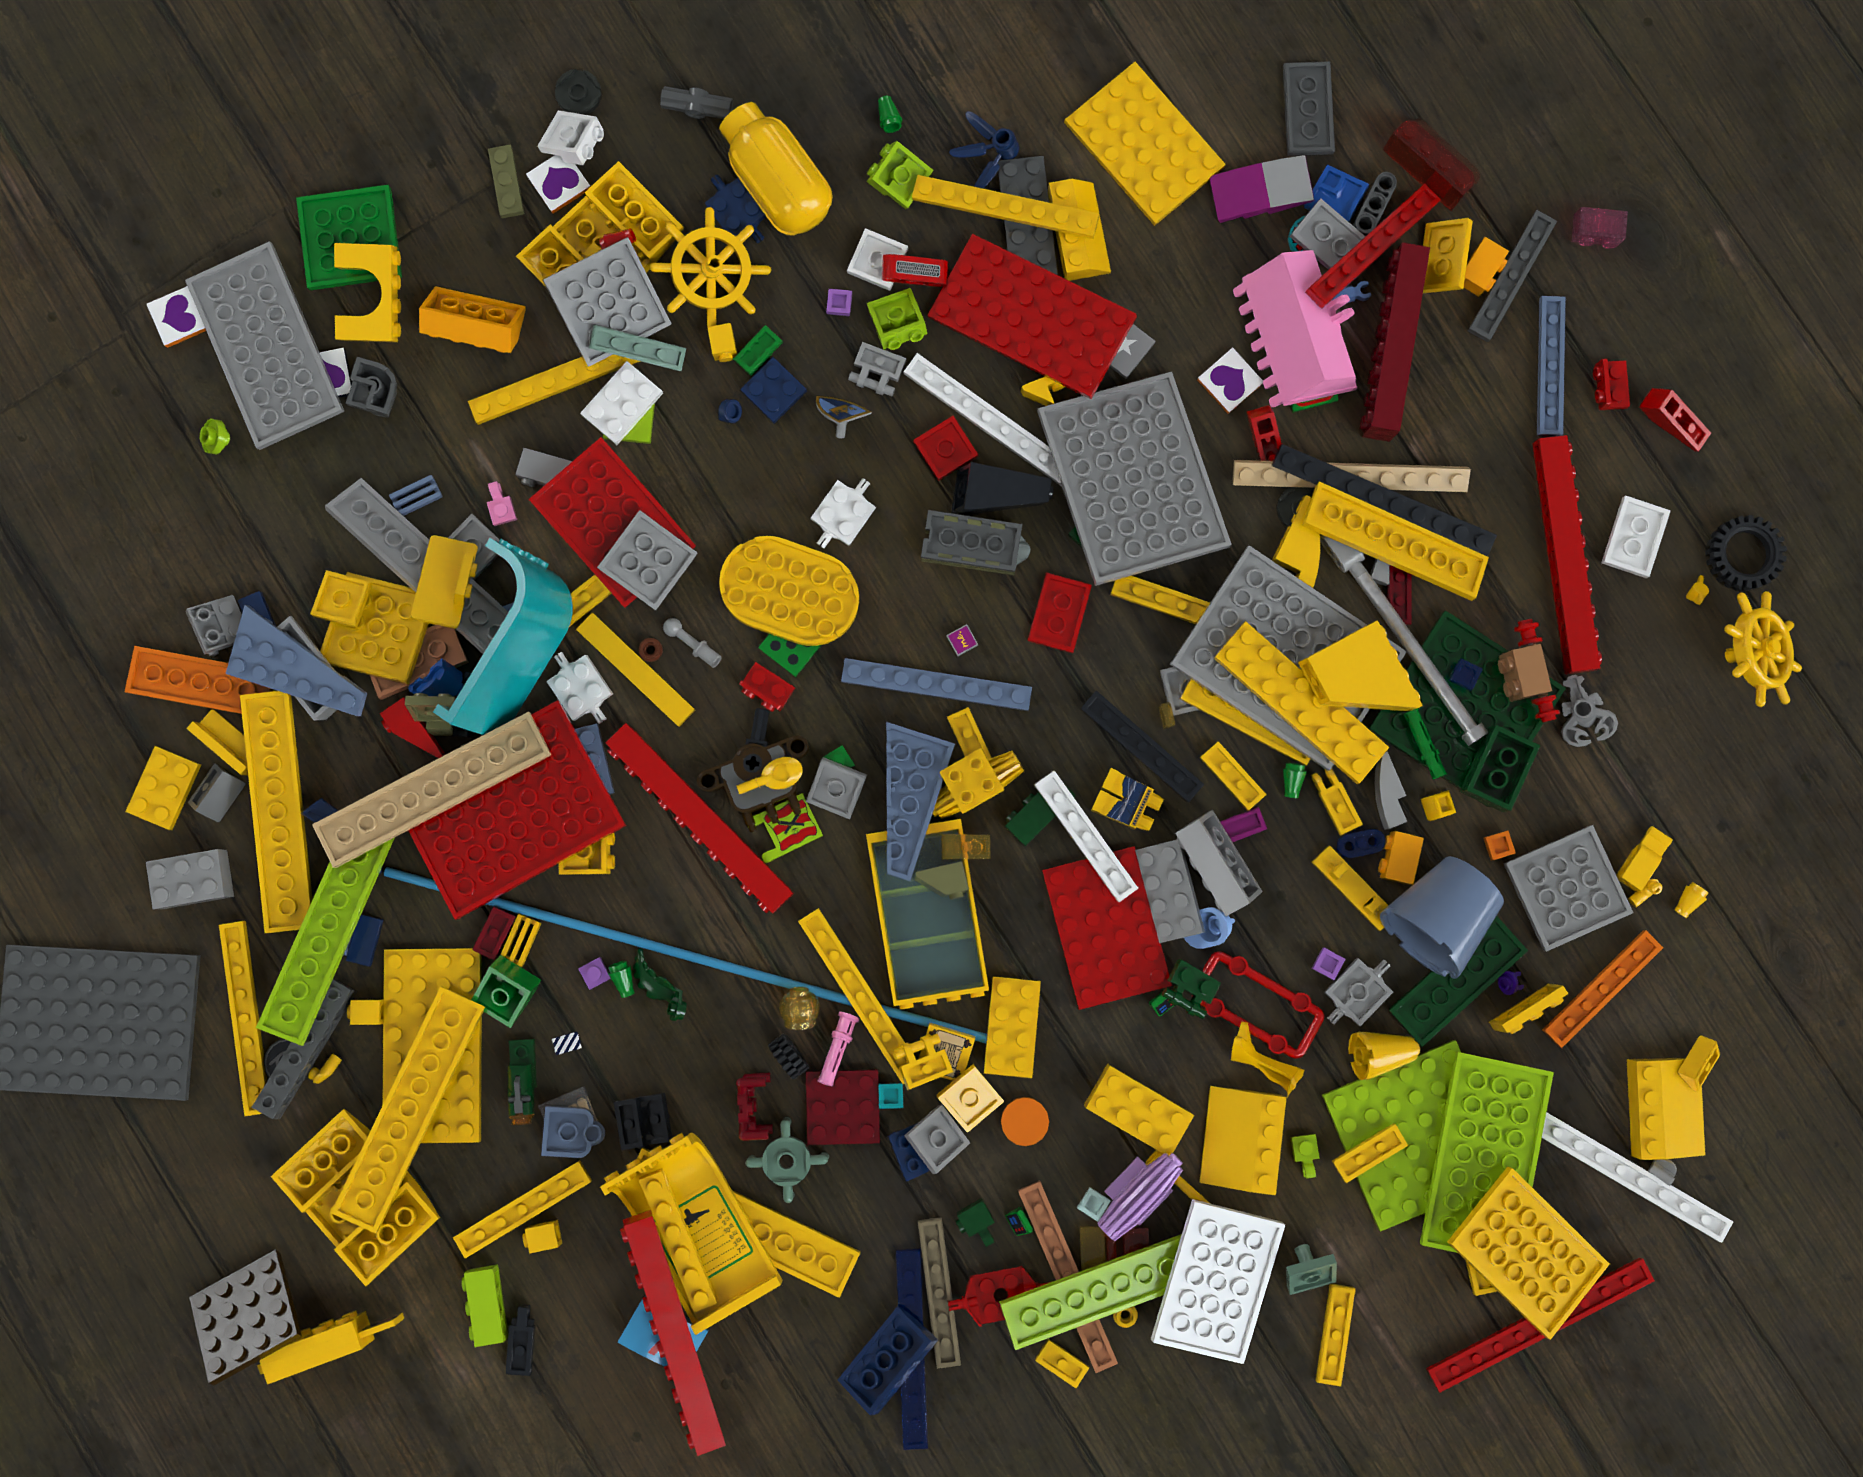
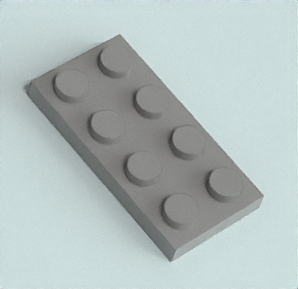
M1177 840L1135 850L1159 943L1204 933L1205 929L1184 849L1179 846Z

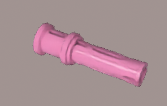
M839 1012L838 1014L840 1018L836 1030L832 1031L831 1034L833 1041L818 1079L819 1083L831 1087L833 1086L846 1045L852 1042L851 1034L855 1023L859 1022L858 1017L845 1012Z

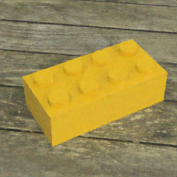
M1109 1064L1106 1065L1084 1104L1086 1109L1159 1152L1167 1153L1168 1155L1175 1151L1194 1117L1188 1110Z

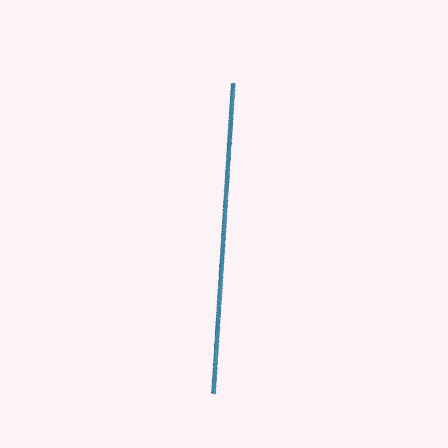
M386 867L384 871V876L439 891L435 881L389 867ZM495 898L486 903V905L496 906L504 910L852 1006L845 994L501 898ZM881 1005L889 1017L928 1027L929 1023H933L976 1036L975 1041L982 1043L987 1041L986 1033Z

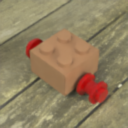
M1532 619L1519 621L1518 627L1514 628V631L1519 632L1522 638L1518 642V647H1526L1514 649L1499 656L1498 668L1505 679L1503 685L1506 697H1509L1510 702L1535 696L1541 697L1531 700L1532 704L1538 705L1539 713L1535 715V718H1541V722L1556 720V715L1560 714L1559 710L1554 709L1552 703L1556 699V695L1547 696L1548 692L1552 691L1542 646L1541 644H1535L1543 641L1542 637L1536 636L1535 632L1539 623H1533Z

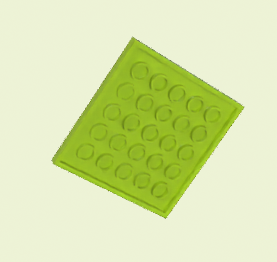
M1456 1040L1423 1052L1417 1056L1415 1061L1369 1080L1358 1079L1322 1094L1345 1152L1393 1123L1396 1124L1408 1144L1407 1147L1356 1177L1380 1232L1426 1212L1456 1051L1461 1052Z

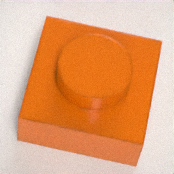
M1503 831L1483 838L1490 860H1496L1516 853L1509 831Z

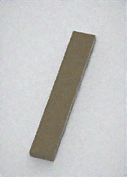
M942 1217L918 1220L932 1334L938 1339L934 1345L937 1369L960 1366L961 1360L954 1310L949 1311L948 1301L953 1299Z

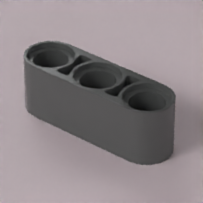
M1382 172L1378 175L1353 223V226L1364 236H1367L1376 228L1396 187V177L1390 172ZM1379 183H1385L1389 189H1382ZM1369 203H1375L1379 209L1374 210L1370 208ZM1359 223L1366 224L1369 230H1362Z

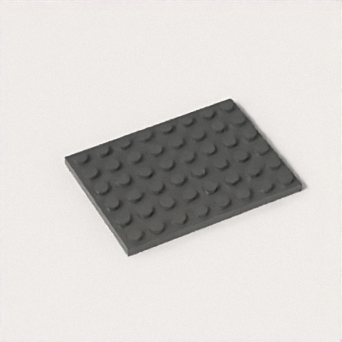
M6 945L0 1007V1090L188 1100L201 955Z

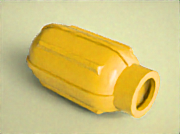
M753 102L745 103L731 111L724 118L719 128L730 144L728 153L730 164L735 174L771 224L779 232L793 236L805 233L819 225L826 217L831 206L832 191L824 176L790 129L779 119L765 117L756 103Z

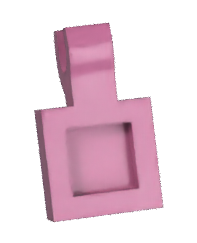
M497 481L489 483L488 487L493 501L487 502L493 525L497 526L517 520L511 497H503L500 483Z

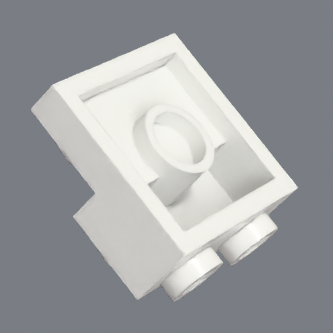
M558 110L539 142L538 148L542 153L561 156L564 162L584 165L587 159L592 158L593 147L597 141L600 142L603 139L604 131L595 116Z

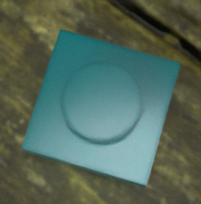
M879 1083V1109L903 1108L902 1083Z

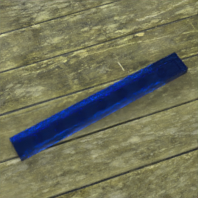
M920 1249L896 1250L898 1306L923 1325ZM923 1358L901 1385L903 1450L928 1449L925 1358Z

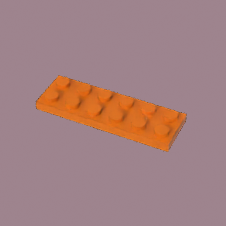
M134 646L125 692L242 714L240 695L273 692V689L226 674L228 667L226 662Z

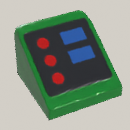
M1162 992L1149 1001V1005L1158 1016H1162L1174 1006L1168 1002L1167 998L1162 996Z
M1019 1206L1005 1215L1016 1236L1033 1232L1032 1225L1022 1207Z

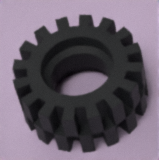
M785 1033L768 1044L773 1056L793 1080L809 1069V1065L803 1058V1055Z

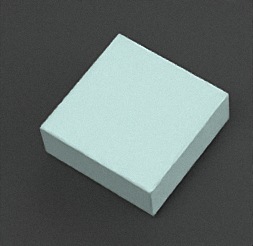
M1089 1187L1077 1209L1094 1220L1099 1221L1111 1201Z

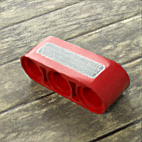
M896 254L883 255V281L933 287L947 285L948 261Z

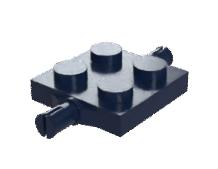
M718 174L715 175L717 181L712 177L711 182L718 191L705 202V205L714 209V217L721 227L734 236H737L747 225H752L754 232L751 236L756 243H760L755 234L759 236L761 241L764 239V236L757 227L766 218V215L741 180L737 178L725 185Z

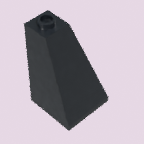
M970 462L957 470L951 514L971 515L1045 504L1051 499L1053 494L1052 479Z

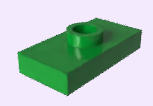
M765 325L733 359L752 376L783 341Z

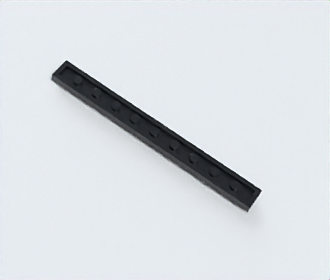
M1280 444L1271 465L1315 485L1320 481L1485 556H1488L1497 537L1494 533L1283 444Z

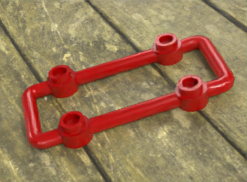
M1221 951L1213 953L1202 970L1205 974L1210 976L1218 961H1221L1228 965V969L1232 974L1249 977L1290 1001L1294 1010L1299 1012L1307 1011L1315 1017L1298 1048L1295 1049L1288 1045L1284 1036L1279 1034L1270 1035L1227 1010L1220 999L1213 998L1211 1004L1201 1002L1200 1005L1204 1007L1207 1014L1214 1018L1222 1017L1239 1028L1242 1021L1248 1022L1250 1034L1267 1043V1047L1271 1052L1275 1054L1284 1053L1294 1059L1303 1057L1323 1023L1324 1013L1322 1009L1311 1003V999L1307 994L1302 992L1294 993L1250 968L1245 958L1240 956L1231 957Z

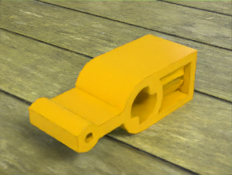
M1651 826L1642 841L1632 850L1616 874L1618 880L1633 891H1642L1659 866L1662 855L1673 839Z

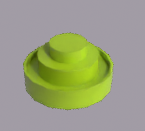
M207 420L200 431V442L206 453L217 455L230 441V434L221 420Z

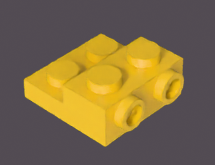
M615 833L560 862L559 875L610 874V869L615 868V856L610 855V845L615 844Z

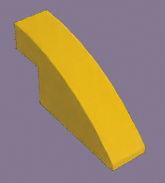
M1305 495L1299 502L1296 509L1297 514L1293 515L1290 521L1292 524L1287 527L1272 561L1296 573L1295 577L1313 588L1319 568L1320 533L1302 526L1311 500L1310 496Z

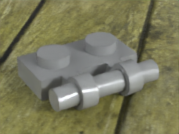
M862 342L854 362V366L862 368L860 374L851 371L848 380L857 383L856 386L864 388L865 386L876 390V393L882 396L883 394L893 396L895 388L887 385L889 379L896 382L899 381L906 358ZM869 372L880 375V381L868 378Z

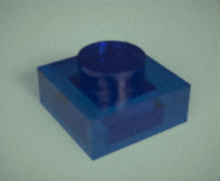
M1461 658L1458 660L1449 681L1472 691L1483 669Z

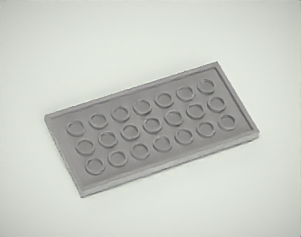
M270 241L185 280L257 449L261 450L345 412L274 245Z

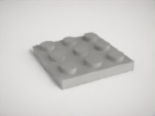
M639 510L597 568L656 610L698 553Z

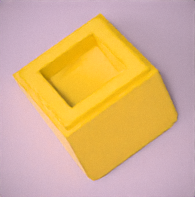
M1449 790L1421 799L1428 821L1456 813Z

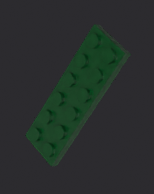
M1496 916L1458 978L1453 979L1450 974L1444 977L1430 971L1392 1005L1388 1011L1409 1035L1418 1042L1419 1046L1423 1047L1528 950Z

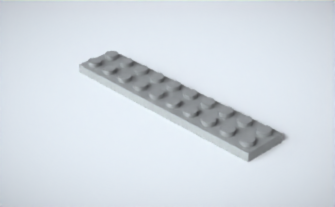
M360 478L326 504L325 509L416 592L429 539ZM471 578L469 583L473 584L471 597L466 598L460 625L455 629L484 654L509 612Z

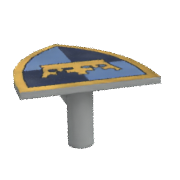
M816 397L818 410L825 418L837 424V438H845L847 422L872 413L852 402L831 397Z

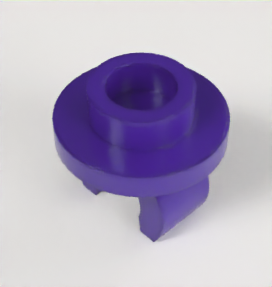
M1505 971L1498 978L1499 988L1504 994L1512 995L1517 990L1524 988V985H1518L1517 976H1521V972Z

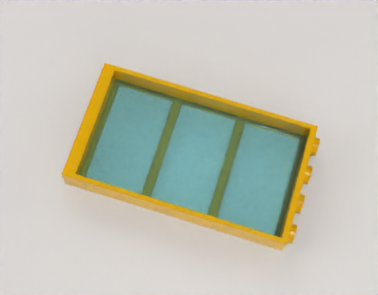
M961 819L929 824L913 872L914 874L918 871L962 861L969 890L963 893L964 897L950 900L949 896H939L915 881L913 876L910 882L888 875L887 831L866 834L893 1005H899V1010L913 1008V1003L923 1001V1006L937 1004V999L946 998L947 1002L961 1000V995L970 994L971 998L985 996L984 991H989Z

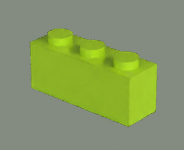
M498 1264L469 1269L464 1273V1277H462V1289L464 1292H467L468 1301L465 1303V1310L467 1316H470L471 1326H469L470 1340H474L475 1347L503 1343L508 1339V1328Z

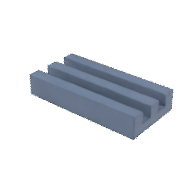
M432 475L389 495L394 507L403 516L443 497ZM431 483L430 486H428V487H426V488H423V489H421V490H419V491H417V492H415V493H413V494H411V495H409V496H407V497H405V498H403V499H401V500H398V498L403 497V496H405V495H407V494H409V493H411V492H413V491H415V490H417V489H419V488H421V487H423V486L428 485V484ZM433 490L435 491L434 494L414 504H411L403 509L401 508L402 505L412 500H415Z

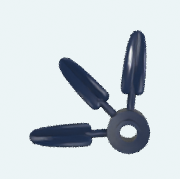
M967 111L965 116L969 123L987 140L993 138V144L986 145L982 142L951 149L949 153L951 156L959 158L985 155L987 149L995 148L998 155L994 161H990L974 185V187L983 189L1000 169V165L997 164L1000 158L1003 160L1015 158L1019 153V144L1011 130L1002 128L996 131L982 118L973 112Z

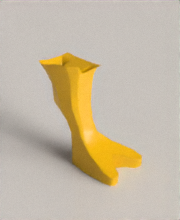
M1241 1022L1238 1035L1235 1036L1231 1060L1250 1064L1260 1069L1269 1080L1281 1085L1287 1091L1288 1098L1298 1081L1303 1077L1304 1070L1258 1053L1251 1042L1248 1022Z

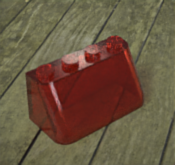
M1419 118L1403 122L1392 133L1383 149L1421 185L1426 184L1450 211L1465 198L1480 179L1479 170L1424 120Z

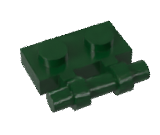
M1178 959L1167 980L1175 986L1173 990L1166 987L1162 992V996L1167 998L1170 1004L1174 1006L1179 1005L1186 1009V1013L1189 1015H1196L1203 1019L1207 1011L1201 1008L1200 1004L1202 1001L1206 1004H1211L1221 982L1187 962ZM1183 991L1193 995L1190 1001L1182 997Z

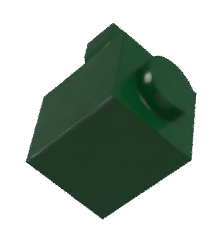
M982 1198L957 1212L959 1219L955 1220L962 1234L966 1232L971 1237L979 1233L986 1247L994 1243V1238L987 1228L995 1223L994 1218Z

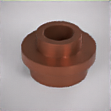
M654 638L643 640L639 646L640 656L648 662L657 661L663 653L661 643ZM654 646L655 652L653 654H648V647Z

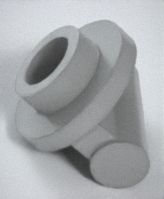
M1660 1159L1653 1160L1648 1171L1670 1186L1675 1180L1677 1168L1671 1160Z

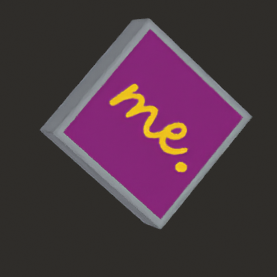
M967 624L946 635L957 657L978 646Z

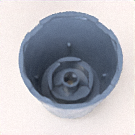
M1448 856L1380 913V920L1389 935L1395 934L1402 941L1399 946L1411 957L1441 976L1445 977L1447 974H1450L1453 979H1456L1463 972L1504 904V899L1497 887L1483 873L1461 859Z

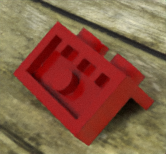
M1601 359L1595 364L1593 369V378L1597 380L1595 401L1599 403V410L1629 408L1630 398L1626 361Z
M757 662L754 663L744 680H741L739 683L743 688L741 691L743 694L751 699H754L755 696L763 701L761 705L771 712L775 709L780 712L796 689Z

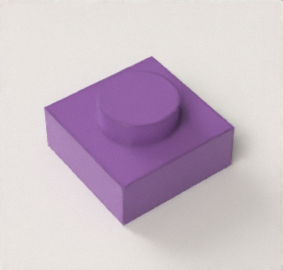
M829 289L827 314L850 316L852 291Z
M1322 947L1311 969L1335 980L1345 959Z
M601 957L579 968L589 990L611 979Z

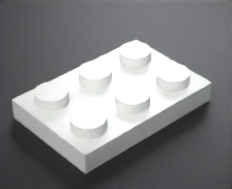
M626 361L580 414L615 445H618L660 398L663 392Z
M1626 495L1622 497L1601 563L1644 578L1650 577L1670 510Z

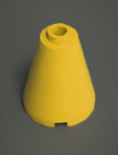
M1359 1031L1353 1033L1349 1039V1054L1354 1055V1062L1350 1063L1355 1075L1360 1080H1369L1411 1063L1420 1054L1418 1042L1408 1036Z

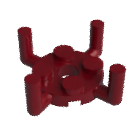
M771 1073L744 1074L742 1078L736 1081L737 1105H739V1139L742 1141L769 1139V1134H773V1124L756 1125V1117L753 1115L754 1112H757V1098H752L755 1095V1087H766V1082H771Z

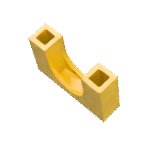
M334 243L335 268L368 270L376 276L382 289L381 301L372 313L365 316L335 315L336 340L398 342V337L401 336V325L398 323V313L401 312V302L398 299L401 278L400 275H397V265L401 263V255L397 251V247L378 244Z

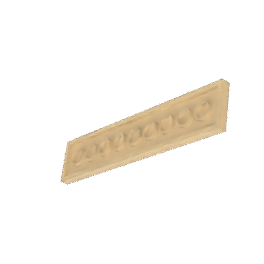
M527 712L312 824L332 867L337 868L552 754L531 713Z

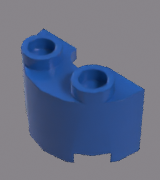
M441 658L430 668L429 674L425 678L419 677L408 686V689L413 694L423 693L428 696L449 694L454 697L459 695L464 686L461 683L462 672Z

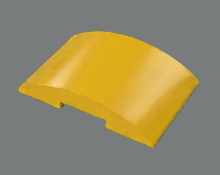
M618 161L584 192L586 196L553 227L549 225L516 257L545 286L543 279L586 258L583 253L594 242L600 247L599 239L603 238L604 234L631 228L636 236V242L632 243V246L647 273L650 270V264L656 263L675 241V238L666 230V224L673 223L680 231L683 230V226Z
M343 1109L281 1166L271 1178L302 1213L306 1212L334 1244L336 1247L334 1249L335 1252L360 1281L367 1286L440 1217L424 1191L408 1171L378 1233L375 1234L331 1213L370 1133V1130L347 1110Z

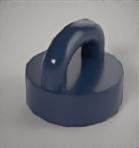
M734 399L722 401L719 406L718 419L726 423H736L742 414L740 403Z

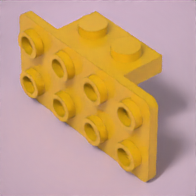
M436 535L430 537L411 611V618L413 620L454 629L459 627L465 600L470 598L473 584H469L471 577L475 578L478 564L475 563L478 547L476 544Z

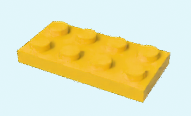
M992 977L983 1074L1032 1078L1041 981Z

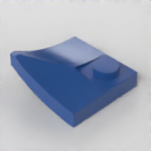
M1327 165L1313 188L1315 201L1304 204V208L1310 211L1321 198L1350 223L1369 188V184Z

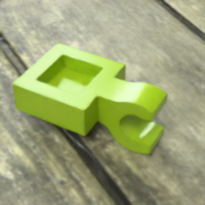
M1316 1134L1290 1137L1294 1161L1302 1162L1303 1176L1306 1178L1316 1177L1313 1159H1320Z

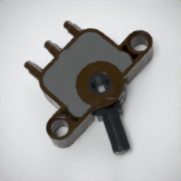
M756 708L751 739H746L745 745L736 752L734 759L702 771L697 778L698 786L705 792L712 793L725 788L731 805L735 810L742 813L746 826L751 833L757 830L752 813L765 808L772 824L778 823V813L774 804L788 799L794 815L801 814L800 804L796 796L798 781L785 789L775 790L763 785L760 788L758 787L739 794L736 785L755 779V777H760L765 766L777 758L791 757L799 760L807 756L810 749L807 740L799 735L768 746L769 743L765 741L769 710L764 708ZM802 741L805 747L801 753H794L792 751L794 742ZM753 758H756L760 765L752 770L748 762H752ZM708 775H713L715 784L710 788H706L703 784L704 778Z

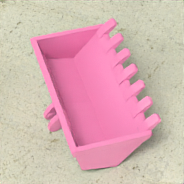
M1313 250L1281 253L1256 271L1242 278L1243 283L1233 289L1235 297H1240L1247 293L1249 299L1248 302L1239 307L1240 314L1246 315L1253 311L1255 317L1253 321L1245 325L1246 333L1251 334L1259 330L1261 338L1251 343L1252 351L1257 352L1265 348L1267 354L1266 357L1257 362L1258 369L1264 370L1271 366L1273 375L1263 380L1264 388L1269 389L1277 385L1279 390L1277 395L1269 399L1271 407L1281 404L1287 406L1357 389L1356 376L1340 326L1342 322L1352 317L1355 313L1352 308H1347L1336 314L1337 309L1350 301L1348 295H1341L1331 300L1321 309L1305 293L1322 276Z

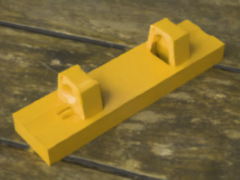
M1327 846L1311 863L1378 931H1381L1384 926L1380 920V913L1388 905L1331 846ZM1371 898H1373V901L1370 904L1364 906Z

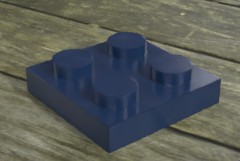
M774 357L740 389L773 424L807 392L806 388Z

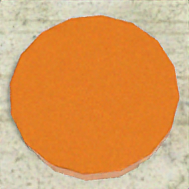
M1021 1097L1014 1099L1005 1107L1002 1112L1001 1125L1004 1134L1010 1141L1016 1145L1029 1146L1043 1139L1048 1131L1049 1118L1047 1111L1041 1103L1033 1098Z

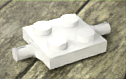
M864 478L861 479L855 489L849 488L837 480L812 515L811 520L824 531L818 542H816L825 549L831 538L839 539L850 546L876 509L862 495L870 485Z
M563 652L555 655L554 658L562 669H560L557 675L546 682L571 719L576 721L584 714L592 713L598 724L605 721L607 718L599 707L613 693L588 655H584L572 663L568 662Z

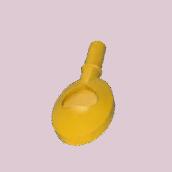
M777 758L765 766L760 777H755V779L736 785L739 794L758 787L760 788L763 785L775 790L785 789L794 785L801 778L803 773L802 765L795 758Z

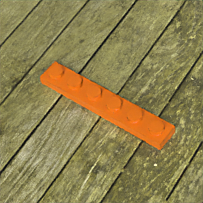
M1643 930L1542 1031L1559 1048H1562L1663 947L1647 930Z

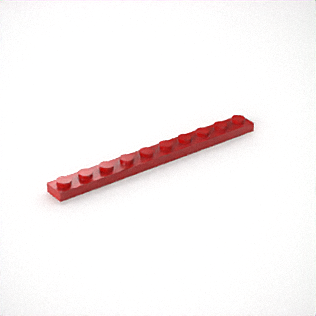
M1638 1258L1599 1278L1558 1331L1654 1282L1655 1280L1644 1259ZM1524 1317L1426 1369L1437 1391L1440 1393L1539 1342L1545 1337Z

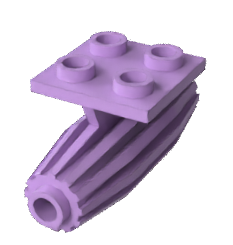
M1164 1153L1147 1166L1137 1156L1104 1191L1113 1201L1098 1221V1226L1114 1241L1137 1224L1140 1226L1173 1192L1171 1187L1183 1171L1180 1167L1183 1164L1182 1161L1173 1153L1170 1155Z

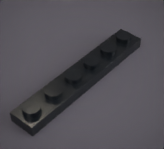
M1095 691L1081 707V710L1187 803L1204 786L1198 778L1098 691Z

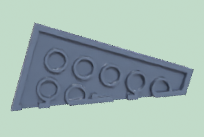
M244 605L226 674L348 714L361 716L367 692L347 677L332 669V666L320 660L312 651L289 634L281 631L269 619L262 617L250 605Z
M886 722L887 874L911 882L943 783L940 771L948 767L955 744Z

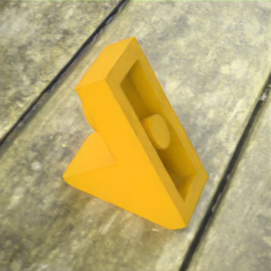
M1045 376L1023 385L1021 393L1026 398L1048 406L1054 404L1049 390L1052 389L1055 392L1063 389L1065 386Z

